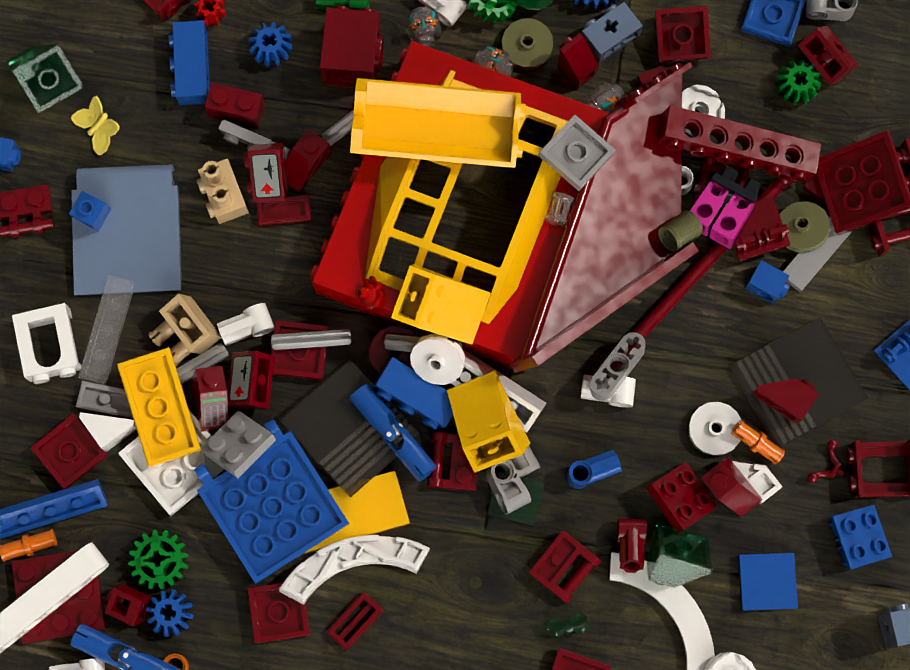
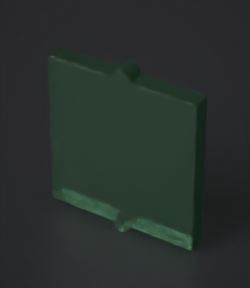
M498 471L497 478L504 480L506 473ZM524 477L520 478L530 494L531 502L509 514H505L501 510L493 490L490 491L492 498L487 515L534 526L538 507L542 505L540 498L544 482Z

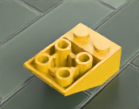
M413 264L409 266L391 318L472 345L491 293Z
M495 370L447 390L461 445L474 473L520 456L530 445V441Z

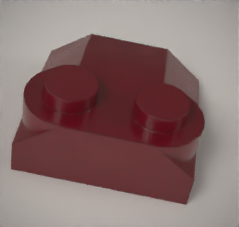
M708 6L654 10L658 63L711 58Z

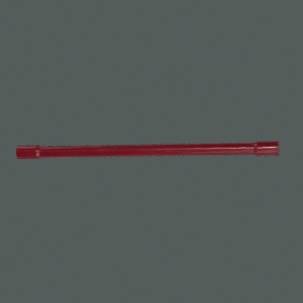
M785 175L776 176V179L762 192L757 201L773 197L774 200L793 180ZM716 242L633 332L645 338L728 248ZM638 343L628 344L627 357L630 351L638 346ZM614 361L611 363L610 368L616 371L623 362Z

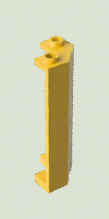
M357 78L350 153L515 168L517 157L522 158L523 141H518L519 120H525L526 104H521V93Z

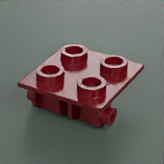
M773 197L756 202V206L744 223L736 240H734L733 245L739 261L791 245L787 236L789 229L786 224L783 225Z

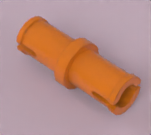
M739 420L732 428L731 435L747 444L752 452L760 453L773 464H777L783 458L785 450L768 440L767 435L763 432L758 433L742 420Z
M50 529L49 531L32 536L26 534L22 536V539L0 545L2 561L6 562L26 554L29 557L34 555L36 551L57 546L53 529Z

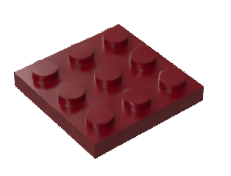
M889 131L881 132L819 157L817 176L836 234L841 235L910 209V191Z
M79 550L12 562L16 599L25 594ZM99 575L21 637L22 644L73 636L80 624H85L97 631L107 630Z

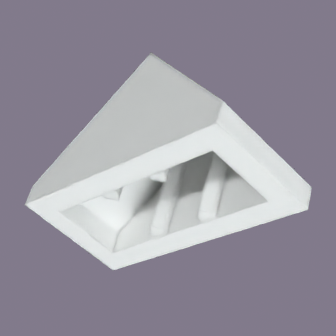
M80 412V420L101 449L106 452L137 430L134 420Z

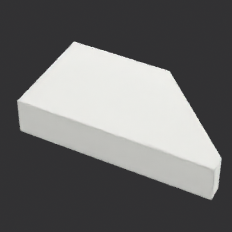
M732 461L763 499L759 504L782 488V485L766 465Z

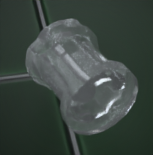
M554 192L551 196L553 202L550 212L545 215V220L550 224L566 227L570 207L575 199L567 194Z

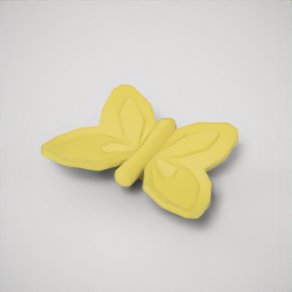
M95 96L90 102L89 109L78 110L71 116V120L75 125L84 129L91 127L87 133L90 136L93 135V149L97 155L102 156L110 145V136L118 132L119 125L114 120L107 119L108 115L103 113L101 102Z

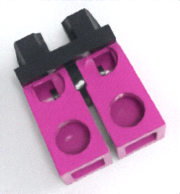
M726 166L720 174H714L690 211L701 221L703 235L707 236L710 232V239L731 250L734 240H736L744 223L756 206L760 183L752 178H748L742 187L734 183L739 173L735 169Z

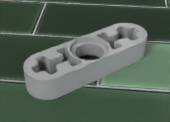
M635 332L626 334L591 378L590 392L595 399L600 401L610 399L645 353V339L642 335ZM635 342L638 343V349L633 348L630 351L628 358L626 356V353L628 352V344L633 345ZM614 361H621L626 367L621 372H615L610 368V365ZM608 375L610 379L607 382V389L603 388L599 391L597 384H604Z

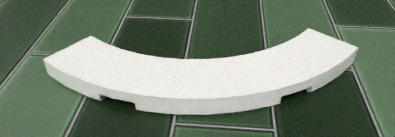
M364 535L347 538L318 550L316 554L298 565L287 577L279 591L304 605L309 596L324 581L352 567L367 564H386L404 568L417 574L430 548L401 537Z
M611 552L609 580L629 584L655 598L675 621L681 633L686 655V670H704L708 662L715 657L713 642L706 620L688 591L666 571L645 560L643 570H639L636 573L625 572V570L620 569L619 553Z

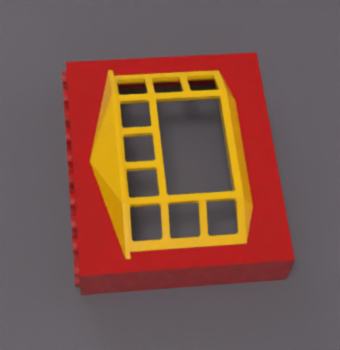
M411 41L408 49H403L399 63H402L399 72L395 71L391 78V81L521 93V104H526L525 119L530 118L556 128L552 138L574 115L598 133L603 117L609 114L603 110ZM519 120L518 134L525 120ZM523 141V151L538 156L539 152L543 149ZM361 154L360 157L363 160L360 167L356 166L353 170L350 180L353 184L350 192L346 190L342 197L341 206H343L341 214L340 216L335 215L332 221V236L330 240L326 239L321 248L320 254L323 257L320 265L317 263L314 265L310 276L313 279L312 284L316 294L423 335L436 334L391 318L404 279L382 272L379 269L389 238L418 247L419 251L414 264L423 267L427 253L432 252L458 263L453 276L455 280L461 281L467 266L496 277L473 344L462 342V346L468 352L511 367L509 363L523 353L578 190L542 160L501 267H495L432 243L463 163L428 160L451 169L439 199L410 189L421 159ZM405 198L435 208L425 236L422 239L394 229ZM370 276H374L378 282H381L385 290L379 307H374L372 310H369L365 304H362L361 298L356 296V289L363 287L364 279H369Z

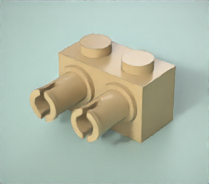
M228 158L217 163L215 161H208L204 164L203 168L198 169L201 178L196 181L201 194L207 193L210 202L205 204L211 218L216 217L219 224L249 213Z
M183 294L176 295L159 310L165 321L149 333V337L151 339L154 337L152 341L159 347L174 333L177 334L181 341L171 348L176 366L190 353L202 354L222 338L193 298Z

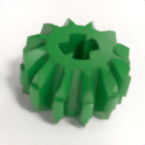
M792 60L789 62L788 67L784 66L781 68V75L777 76L776 83L780 84L777 88V93H785L784 101L790 97L792 98L793 105H797L799 99L805 105L808 103L809 98L814 99L817 96L816 90L821 87V82L817 81L820 73L812 72L813 64L807 68L805 67L804 60H801L798 66ZM797 80H800L802 83L800 85H797L795 82H797Z

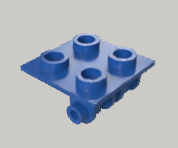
M909 320L877 347L874 352L910 391Z
M875 505L830 518L831 523L829 525L832 527L834 536H838L835 542L840 541L841 544L837 549L843 550V552H840L844 562L843 566L846 565L848 570L892 557Z

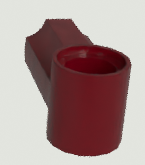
M618 518L617 543H620L619 562L620 569L625 570V572L636 573L644 568L646 520Z

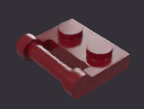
M432 432L431 441L434 442L432 461L436 464L437 468L431 473V478H428L427 487L476 492L477 472L474 473L464 453L459 435ZM444 443L453 444L450 480L441 479Z
M562 530L530 570L529 574L561 601L568 604L572 599V593L593 567L597 568L601 560ZM578 555L585 559L565 586L560 588L556 582Z

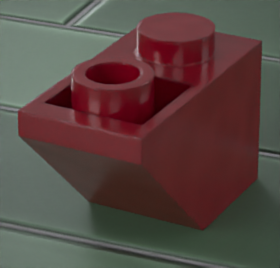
M580 33L574 38L568 37L560 45L557 68L578 90L597 74L599 64Z

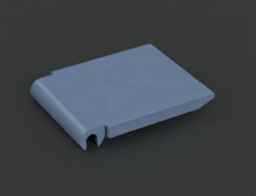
M173 164L77 169V190H71L72 207L81 191H84L105 202L111 210L99 232L72 217L75 296L181 291L179 187L174 185Z

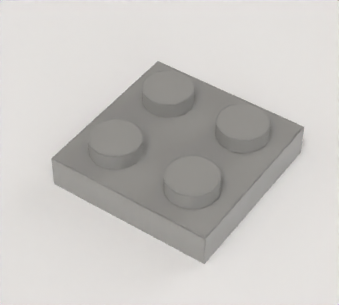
M574 115L539 152L538 156L574 188L580 191L611 158L616 150L579 117Z
M238 410L200 449L204 455L238 479L276 439L271 432Z

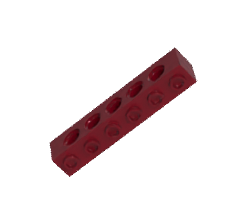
M672 105L662 112L657 143L665 145V148L670 150L683 149L690 151V154L694 156L714 157L716 161L721 163L734 162L741 164L740 166L745 169L758 168L766 170L765 172L769 175L789 176L791 180L796 182H805L817 174L821 148L820 143ZM684 128L691 131L693 138L685 134ZM710 135H713L717 139L718 144H715L710 140ZM735 141L741 144L743 150H739L736 147ZM760 148L767 152V157L762 155ZM785 154L791 157L792 163L786 160Z

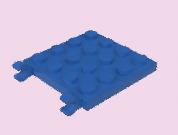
M274 419L264 426L274 435L276 441L238 479L228 471L213 479L204 464L194 469L204 485L197 490L255 584L349 525L346 517L292 432L290 431L283 435Z

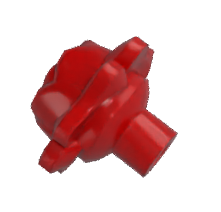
M370 276L369 279L365 278L363 287L356 289L357 298H361V303L365 304L369 310L379 307V303L382 302L385 294L381 282H378L374 276Z

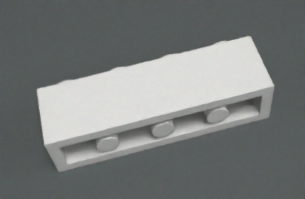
M462 349L465 354V366L460 377L451 384L454 386L460 385L495 369ZM495 370L524 431L527 433L545 407L546 402Z

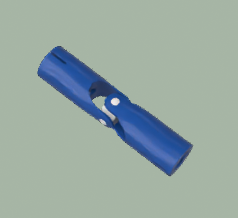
M369 384L363 385L351 395V402L370 425L381 433L384 441L418 482L425 479L437 468L436 464L402 424L396 421L391 410ZM401 436H403L404 444L402 447L396 445L393 442L396 438H400Z
M85 624L79 625L71 640L72 647L121 670H181L149 654L137 653L134 647ZM124 648L119 653L118 662L109 657L113 649Z

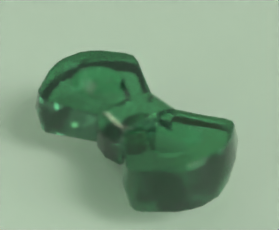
M578 614L568 620L552 618L548 622L547 629L549 634L555 638L560 637L564 633L570 636L573 631L586 633L589 629V620L583 614Z

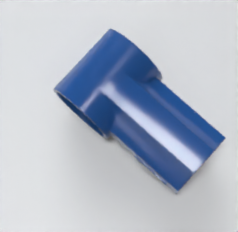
M614 450L584 461L574 462L566 473L568 485L574 489H582L588 484L621 473L622 469L617 454ZM573 470H583L586 474V480H576L573 477Z

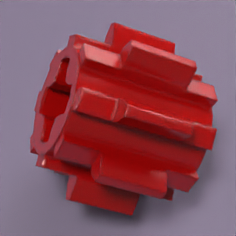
M200 0L194 3L195 10L198 11L195 14L197 21L204 20L206 27L214 23L220 25L219 20L227 16L226 11L222 9L225 6L224 0Z

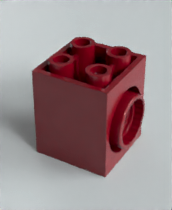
M339 5L327 8L320 63L323 84L327 86L356 88L357 78L376 80L377 72L382 70L384 36L381 35L379 12H375L371 8L351 10L348 7Z

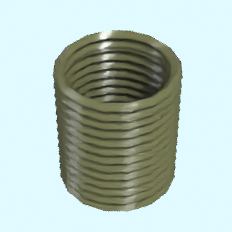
M685 210L662 225L658 230L660 241L668 250L676 252L702 234V224L693 212Z

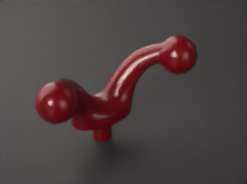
M829 440L827 444L833 469L810 473L808 475L809 482L815 483L818 481V478L822 477L834 479L837 474L842 477L844 476L845 472L841 470L843 463L838 460L834 452L838 447L836 440Z

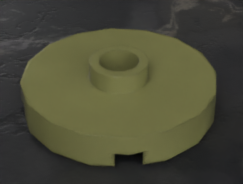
M531 18L519 19L511 23L505 30L502 38V52L505 58L514 67L522 70H533L547 62L553 50V36L548 27L542 22ZM530 40L532 44L527 46L523 41Z
M807 201L796 202L787 206L779 214L783 225L786 224L789 229L787 236L791 245L787 246V249L798 253H806L812 249L814 251L820 248L827 241L830 233L829 217L825 210L817 204ZM800 223L807 224V226L804 228H801L798 225Z

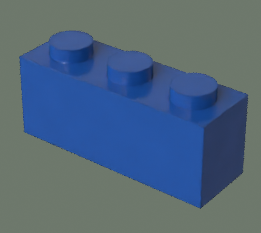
M204 20L173 22V32H169L170 48L174 47V56H170L171 72H175V81H171L172 97H176L179 105L205 104L210 89L208 35Z
M393 357L388 359L372 386L377 389L376 394L388 402L393 399L400 403L399 408L411 416L414 413L424 418L422 422L434 430L437 427L440 429L445 428L453 416L447 390L437 384L423 380L413 369Z

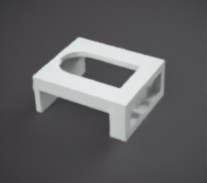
M65 303L12 315L23 374L28 381H33L34 384L48 382L50 380L49 377L58 375L61 378L76 375V371L83 370L82 365L78 362L70 319H72L71 309ZM55 323L61 357L55 365L43 367L35 359L29 329Z

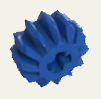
M262 22V30L253 28L254 37L248 39L249 45H251L249 49L250 54L256 55L255 60L257 63L264 60L265 66L269 67L271 61H274L279 66V59L288 60L287 52L293 50L292 44L289 43L292 40L291 34L286 33V28L283 25L277 28L276 23L272 22L270 27L267 28L266 24Z
M172 589L169 598L167 593L162 590L160 591L161 601L155 597L151 598V602L156 605L155 608H146V612L154 613V616L148 618L147 622L149 624L157 622L153 628V631L156 633L163 628V636L169 637L172 628L173 633L178 636L180 635L179 625L184 629L190 627L188 623L184 622V619L194 618L193 614L186 613V610L191 609L193 604H183L187 595L181 594L177 598V590ZM169 606H172V610L176 611L175 617L171 616V620L168 621V616L164 615L165 609L170 610Z

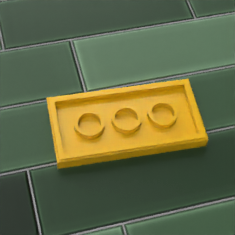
M168 347L118 363L119 373L148 467L151 468L200 452L201 446L171 349Z
M392 471L354 482L345 491L341 489L342 486L329 489L328 491L346 517L349 525L314 546L305 554L320 550L332 543L347 538L373 535L410 524L396 472Z

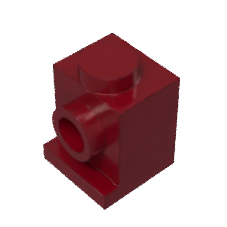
M125 584L116 586L107 595L106 603L108 604L105 613L131 626H135L146 620L148 614L146 608L151 606V598L154 596L146 595Z

